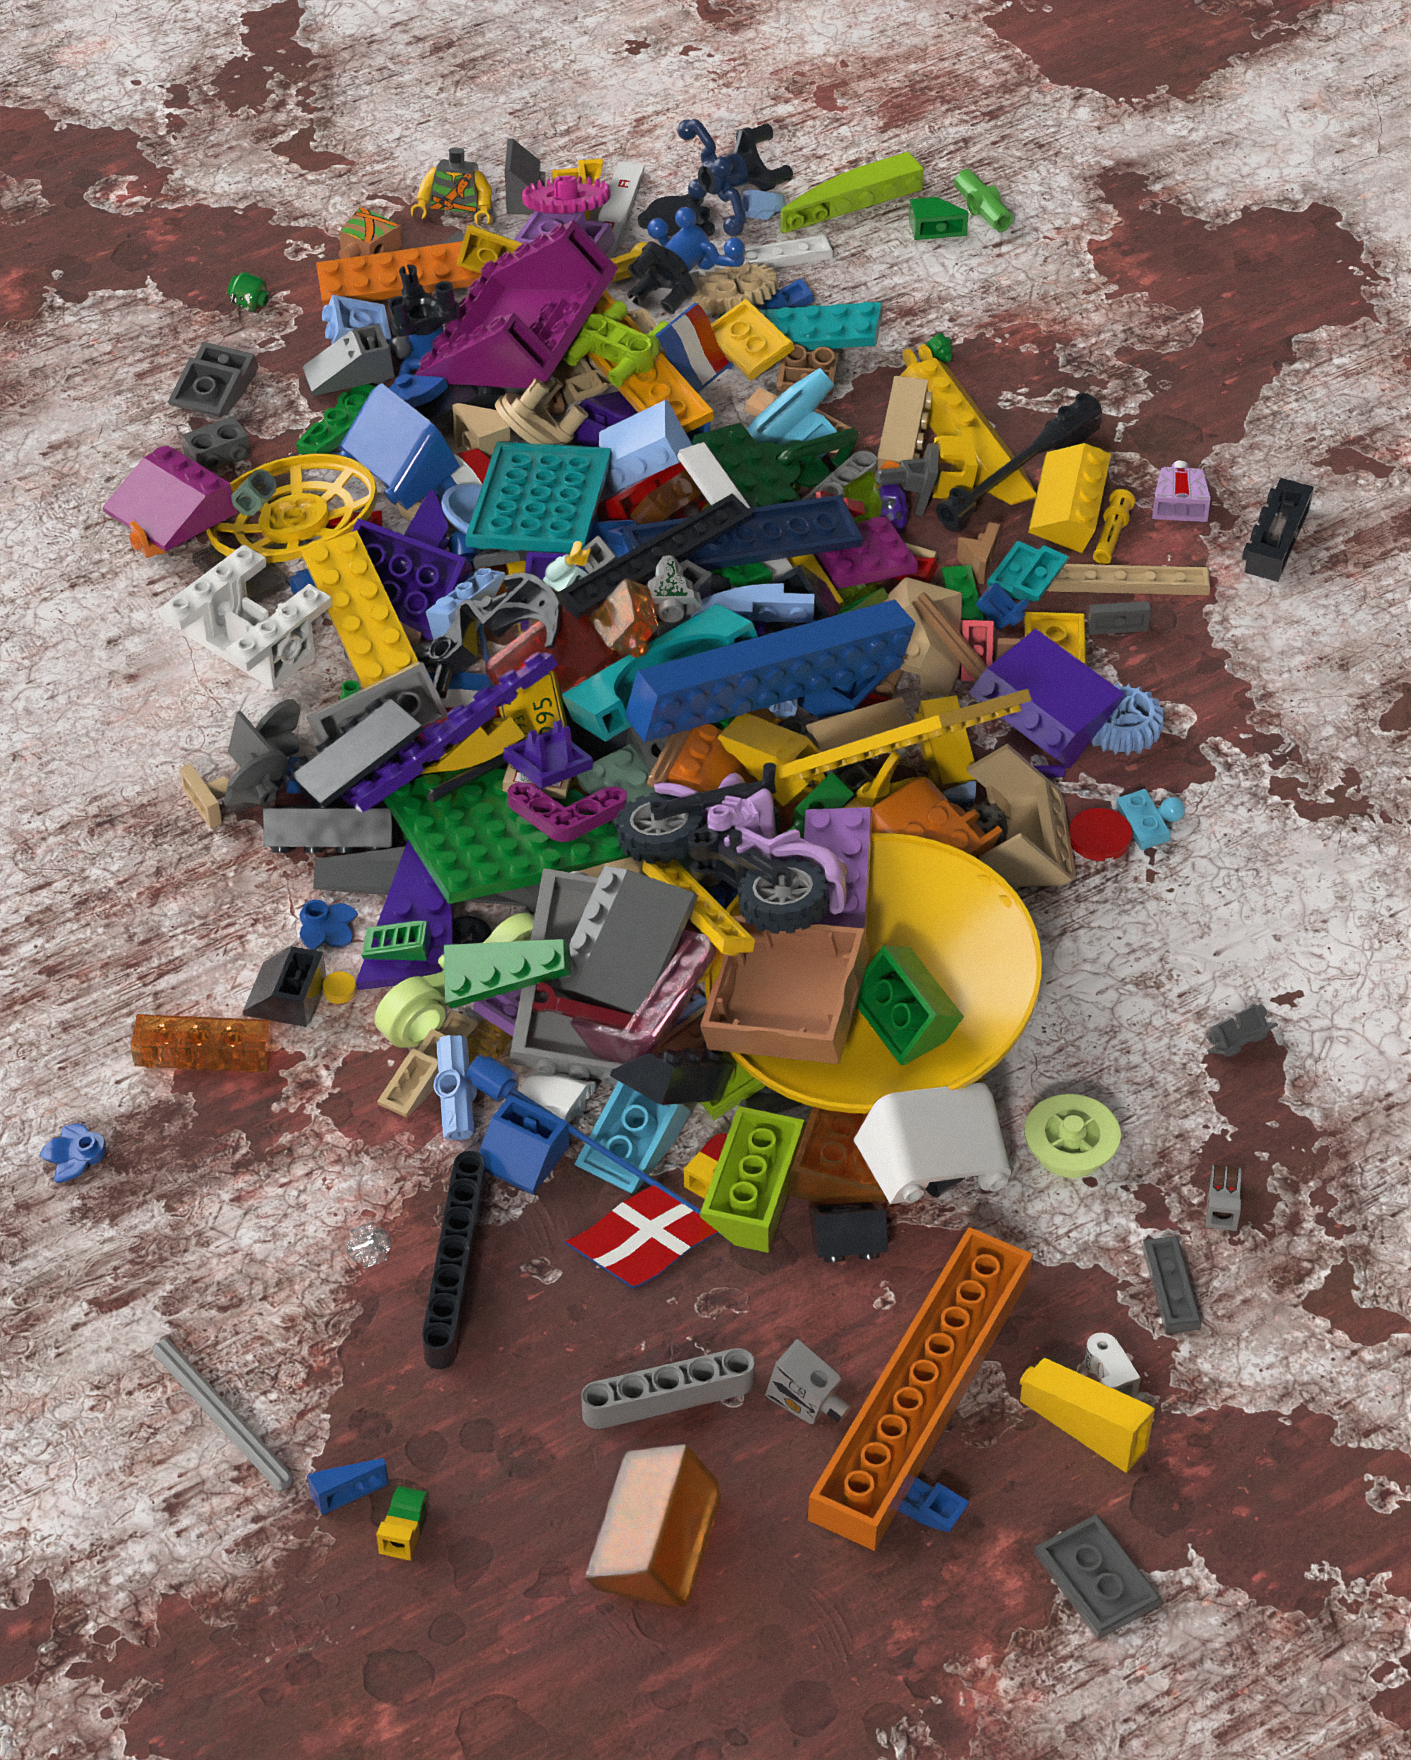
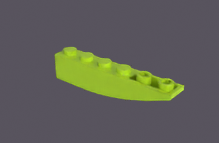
M907 151L839 174L810 189L781 209L780 231L784 234L921 191L923 188L924 168Z

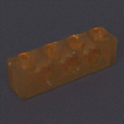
M137 1014L130 1046L134 1066L177 1068L182 1070H228L248 1073L268 1072L273 1036L270 1020Z

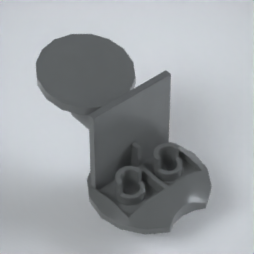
M286 699L270 709L260 720L256 728L241 711L236 713L228 753L240 766V769L228 782L223 802L230 811L242 812L258 805L267 807L277 799L276 792L284 783L290 771V761L287 757L299 751L298 740L292 731L297 727L301 707L294 699Z

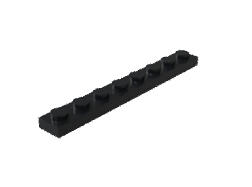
M732 493L559 591L557 600L578 620L656 575V566L663 556H674L679 562L750 521L753 513Z

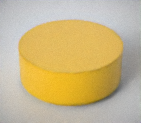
M333 972L323 980L324 997L331 1003L344 1004L352 1000L356 995L355 979L347 972Z

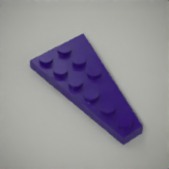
M409 840L406 843L376 926L412 921H428L432 935L427 961L364 959L356 980L358 990L396 986L411 977H423L443 971V968L438 964V959L444 954V945H454L453 903L448 904ZM374 938L372 948L379 946L380 938ZM387 938L385 946L391 945V938ZM399 939L398 944H403V939Z

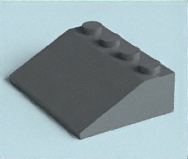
M604 866L570 942L571 974L554 979L551 986L574 1001L645 1018L699 895L627 869Z

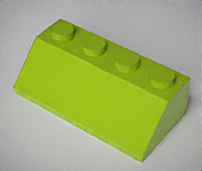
M741 1106L737 1107L700 1212V1217L735 1246L769 1253L804 1148V1120Z

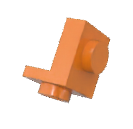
M136 521L129 523L132 533L128 536L135 551L139 549L146 558L166 553L147 540L145 531Z

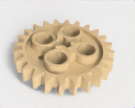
M747 262L740 267L724 266V269L714 268L715 272H705L706 277L699 276L697 277L698 281H694L697 291L691 297L692 304L699 303L704 311L708 310L709 314L718 311L719 314L727 312L745 299L753 306L754 304H764L763 300L772 299L771 295L776 294V290L779 289L777 273L773 270V267L768 268L767 264L760 266L758 262L752 266L750 262Z

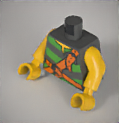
M458 147L450 148L449 160H440L438 165L432 167L421 181L416 199L418 204L412 206L411 216L414 218L415 211L421 208L424 210L422 220H425L428 216L425 206L429 204L431 209L476 213L474 220L479 226H481V217L487 215V225H491L493 223V216L488 213V210L491 209L492 187L485 175L479 171L477 163L464 161V149Z

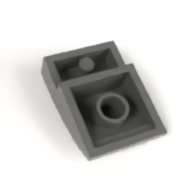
M203 342L196 357L189 358L168 400L169 405L222 417L237 403L258 369L255 355Z

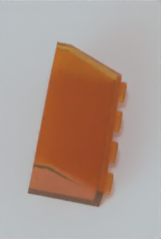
M687 1444L625 1452L585 1576L587 1581L596 1590L665 1607H681L689 1603L720 1503L721 1491L717 1478Z

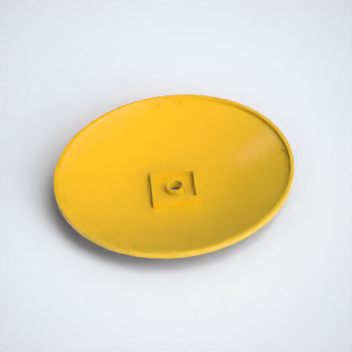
M871 833L866 937L871 953L867 967L883 945L911 947L964 1018L945 1043L906 1065L898 1063L857 1006H855L839 1064L730 1052V1054L751 1076L768 1088L800 1103L830 1111L869 1114L873 1105L880 1098L891 1093L946 1086L950 1090L965 1088L993 1069L1011 1051L1031 1020L1038 1001L1042 977L1041 949L1035 924L1028 909L1014 889L991 867L974 856L953 846L927 838L894 833ZM738 895L726 909L733 918L734 915L742 916ZM711 941L706 955L704 972L707 1003L712 986L720 974L723 953Z

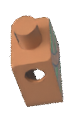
M359 207L340 229V259L391 252L402 247L401 224L362 207Z

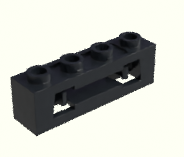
M1280 478L1276 489H1270L1266 502L1268 507H1262L1258 520L1260 525H1254L1250 537L1252 543H1246L1243 551L1242 560L1246 561L1244 573L1279 582L1309 513L1314 486ZM1279 512H1282L1281 519L1287 521L1280 535L1279 548H1277L1278 540L1271 539L1278 523Z

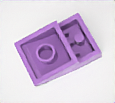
M534 211L514 240L529 244L539 234L544 233L546 235L556 225L560 223L565 225L572 220H575L605 254L615 242V237L610 223L587 221L584 212L551 214Z

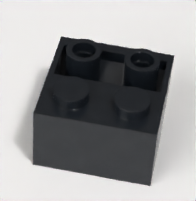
M291 946L264 961L243 1009V1016L307 1027L323 988V980L326 977L324 953Z

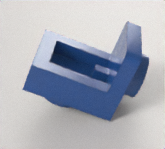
M996 582L985 591L975 604L990 621H994V625L1000 630L1008 624L1013 627L1019 623L1025 616L1023 610L1030 602L1025 598L1016 604Z

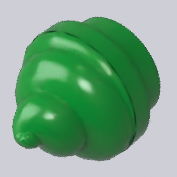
M940 333L926 343V346L932 352L933 358L941 362L951 361L953 346L952 340L949 337H945L943 333Z

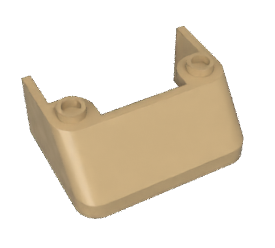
M1009 744L968 766L967 772L986 788V805L992 806L997 804L998 811L1005 812L1008 825L1006 841L980 855L979 860L991 867L1011 887L1063 886L1074 880L1076 872L1065 804L1058 788Z

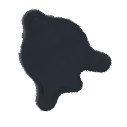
M689 193L684 196L658 198L638 216V225L643 229H647L651 220L655 218L663 219L668 224L667 236H673L681 229L675 221L677 211L682 207H689L696 213V226L700 227L707 236H712L715 232V225L708 220L710 209L700 207L704 198L694 199Z

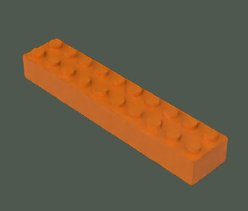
M968 1227L809 1496L808 1521L873 1551L876 1550L899 1510L902 1501L911 1489L915 1478L919 1475L1029 1282L1033 1260L1032 1253Z

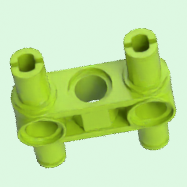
M616 300L603 314H591L587 317L582 325V329L577 333L576 340L567 349L563 358L569 365L576 366L585 355L592 352L618 365L608 372V379L614 386L621 387L633 373H645L654 367V358L659 354L660 347L662 346L655 335L669 323L660 321L648 334L638 332L619 323L621 319L627 316L628 309L623 302Z

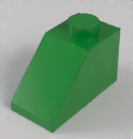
M938 197L910 199L909 223L914 240L967 236L969 215L967 210Z

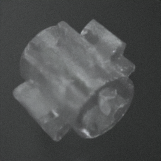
M370 1222L350 1230L353 1237L347 1242V1251L353 1261L357 1263L362 1262L363 1267L368 1268L387 1260L385 1252L389 1251L391 1241L388 1233L383 1228H375L374 1222Z

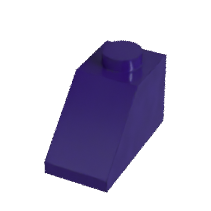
M429 489L404 535L446 551L450 539L446 538L449 526L435 491Z

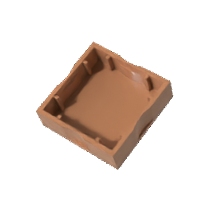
M734 915V919L755 939L753 952L739 953L737 956L722 954L721 971L715 984L712 986L700 1025L707 1048L718 1051L839 1064L871 953L865 929L815 924L810 925L811 927L804 930L801 928L795 929L794 933L780 931L779 934L770 933V930L766 929L759 931L754 924L751 926L747 924L745 917Z

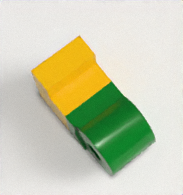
M404 1486L396 1488L385 1521H381L376 1534L379 1554L409 1561L412 1560L424 1526L423 1521L428 1508L429 1492ZM390 1541L402 1543L405 1547H395Z

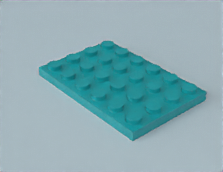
M496 442L465 536L466 547L570 554L573 544L580 541L582 542L581 549H583L588 544L611 460V448Z

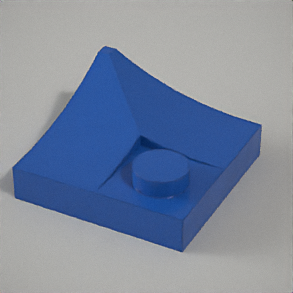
M402 374L395 379V382L389 389L410 406L416 407L432 401L449 386L445 377Z

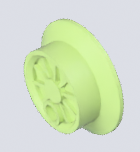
M1061 1094L1041 1101L1030 1111L1025 1121L1024 1135L1029 1149L1047 1170L1058 1176L1079 1178L1093 1173L1113 1158L1120 1145L1121 1130L1114 1114L1099 1101L1078 1094Z

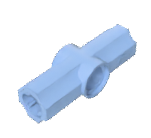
M447 1035L440 1037V1040L437 1042L439 1073L434 1080V1090L441 1098L443 1138L462 1141L470 1139L471 1135L474 1134L472 1101L477 1095V1088L471 1085V1080L466 1077L469 1069L467 1038L462 1035Z

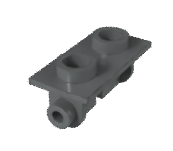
M1252 1004L1235 1014L1239 1024L1238 1027L1234 1019L1229 1017L1210 1028V1032L1207 1033V1039L1212 1045L1215 1044V1046L1207 1051L1209 1054H1222L1223 1057L1235 1055L1242 1050L1241 1046L1247 1042L1253 1043L1268 1036L1267 1031L1278 1026L1277 1022L1266 1021L1267 1010L1262 1004Z

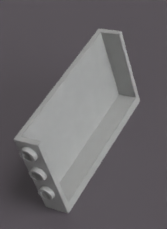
M543 868L530 941L564 939L570 945L598 878L588 876V874L581 871L568 873ZM554 979L542 983L551 986ZM538 984L522 988L509 1064L533 1067L538 1072L553 1074L555 1071L567 1073L569 1076L581 1080L588 1079L589 1077L602 1079L606 1084L617 1085L618 1080L610 1076L611 1071L633 1060L637 1034L549 1011L544 1013L532 1011L533 1002L545 1003L548 1000V996L537 991ZM551 986L557 997L570 999Z

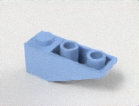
M490 568L479 569L471 578L464 583L458 584L455 590L447 596L438 599L435 605L425 611L433 640L446 634L455 620L457 606L462 601L467 599L481 601L485 596L494 598L506 576L505 572L494 571ZM480 620L476 622V631L481 623Z

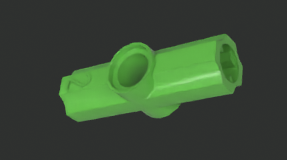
M969 169L960 171L959 175L954 178V186L965 197L970 213L974 216L980 214L999 233L1006 231L1013 223L1014 215L1001 202L998 189L994 185L987 187Z

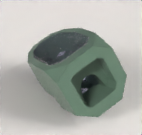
M263 469L255 470L231 495L233 506L242 515L253 516L275 493L277 485L275 478Z

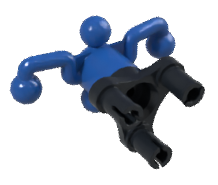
M682 207L677 211L675 221L681 229L672 236V239H669L667 236L668 224L663 219L655 218L649 222L647 226L648 234L653 239L658 240L660 245L649 241L642 248V253L628 266L629 272L635 278L641 279L627 293L629 299L636 296L632 300L634 304L641 305L643 300L653 290L669 288L672 291L661 300L660 305L667 313L674 314L679 306L686 299H691L697 291L689 274L695 265L703 270H709L714 265L740 267L744 264L745 258L743 254L745 252V245L743 241L739 238H730L724 245L725 255H720L715 245L710 242L707 234L695 225L696 213L689 207Z
M410 264L407 265L409 274H406L404 266L399 269L403 284L402 296H395L388 301L392 315L391 328L393 334L399 337L409 336L412 345L411 353L406 358H396L402 361L398 377L402 374L410 375L411 369H419L421 358L434 347L432 345L433 340L444 332L443 324L456 320L460 316V308L454 298L452 283L449 281L437 283L435 285L437 299L433 298L419 284L417 267Z

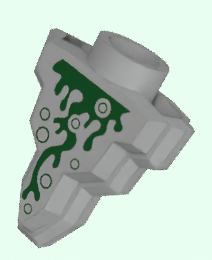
M670 555L663 556L656 566V577L648 581L647 590L641 592L651 615H659L661 620L671 623L681 620L684 615H691L702 609L700 593L693 590L692 582L683 577L682 566L676 558ZM640 599V607L642 610L645 611V608Z

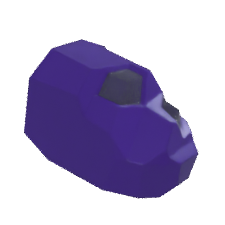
M898 484L882 485L875 490L874 507L876 517L887 516L897 533L901 534L908 520L904 489Z

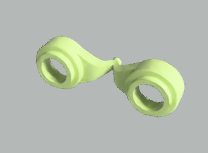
M519 913L509 917L483 943L530 941L534 916L530 913ZM444 954L438 959V964L443 968L442 972L423 977L408 978L393 987L380 1002L375 1013V1025L394 1046L399 1048L420 1046L431 1029L439 1031L443 1025L447 1006L445 1004Z

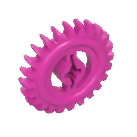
M570 175L556 177L553 185L548 178L547 187L542 186L541 181L538 180L537 189L531 183L530 188L526 186L522 191L523 204L527 208L536 212L541 211V213L573 214L594 210L606 204L611 197L609 185L605 181H602L600 184L597 178L594 185H592L591 177H588L587 183L582 184L581 176L578 177L577 182L576 177Z

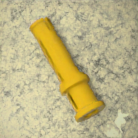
M1116 489L1110 495V506L1106 508L1103 515L1105 524L1093 554V559L1099 564L1106 565L1110 563L1121 529L1129 522V511L1134 507L1136 499L1128 490ZM1122 498H1124L1123 505L1120 504Z

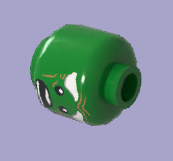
M249 272L234 275L227 288V294L230 296L231 303L248 312H254L260 306L265 307L270 297L266 281Z

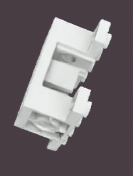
M242 545L158 609L159 616L181 631L186 629L187 637L274 690L315 657L311 622L332 606L331 596L308 584L285 603H279L276 613L268 617V610L247 598L246 581L266 567V559L246 545Z

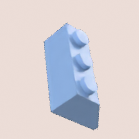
M667 399L599 432V447L611 448V460L606 480L613 493L679 463L680 460L677 457L679 450L692 446Z

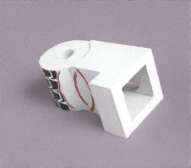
M1101 1332L1090 1336L1086 1348V1368L1091 1373L1097 1375L1102 1384L1133 1398L1138 1397L1140 1376L1118 1341L1108 1333Z

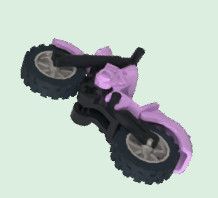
M768 762L764 764L761 781L747 784L739 774L732 773L721 782L718 789L701 793L679 784L654 783V793H650V796L647 797L644 795L637 797L636 801L628 802L624 805L625 809L618 812V819H616L619 846L623 848L625 855H632L633 859L639 862L646 860V863L655 864L656 861L669 863L671 859L676 858L680 860L686 857L685 854L689 853L694 858L691 863L692 877L702 887H712L724 880L737 889L742 917H745L747 924L750 926L754 924L759 931L766 929L770 930V933L779 934L780 931L794 933L795 929L801 928L804 930L811 927V923H818L822 919V914L827 913L828 907L831 913L838 914L843 911L846 905L847 886L845 875L848 873L846 863L830 850L813 845L800 838V832L796 829L786 833L782 832L779 822V809L773 806L772 794L777 792L775 786L776 765L774 763Z

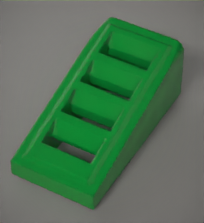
M412 921L366 928L361 955L362 959L427 961L432 935L428 921ZM374 938H380L379 946L372 948ZM387 938H391V945L385 946ZM403 939V944H398V940Z

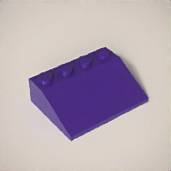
M357 518L352 532L358 531L399 621L422 632V638L433 642L425 611L435 605L438 599L447 596L455 590L458 584L467 581L472 570L471 564L464 557Z
M1036 628L991 664L968 692L979 702H984L1028 689L1032 701L1020 704L1022 711L1002 716L1001 718L1068 769L1072 767L1126 697L1125 693Z

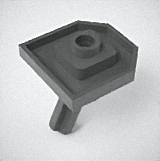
M928 444L922 459L901 460L899 468L877 470L875 472L876 484L891 485L901 483L904 490L916 492L914 514L923 516L933 486L938 485L939 475L942 472V469H938L939 445Z

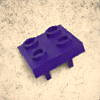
M561 720L554 722L552 730L537 735L535 730L528 732L526 740L505 747L503 751V759L540 789L593 769V758L571 741L570 727L566 726L563 728Z

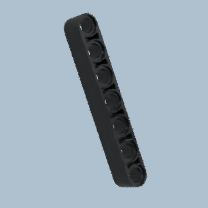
M464 1151L458 1154L454 1160L422 1332L424 1360L428 1366L434 1369L450 1367L457 1355L486 1189L484 1158L475 1151Z

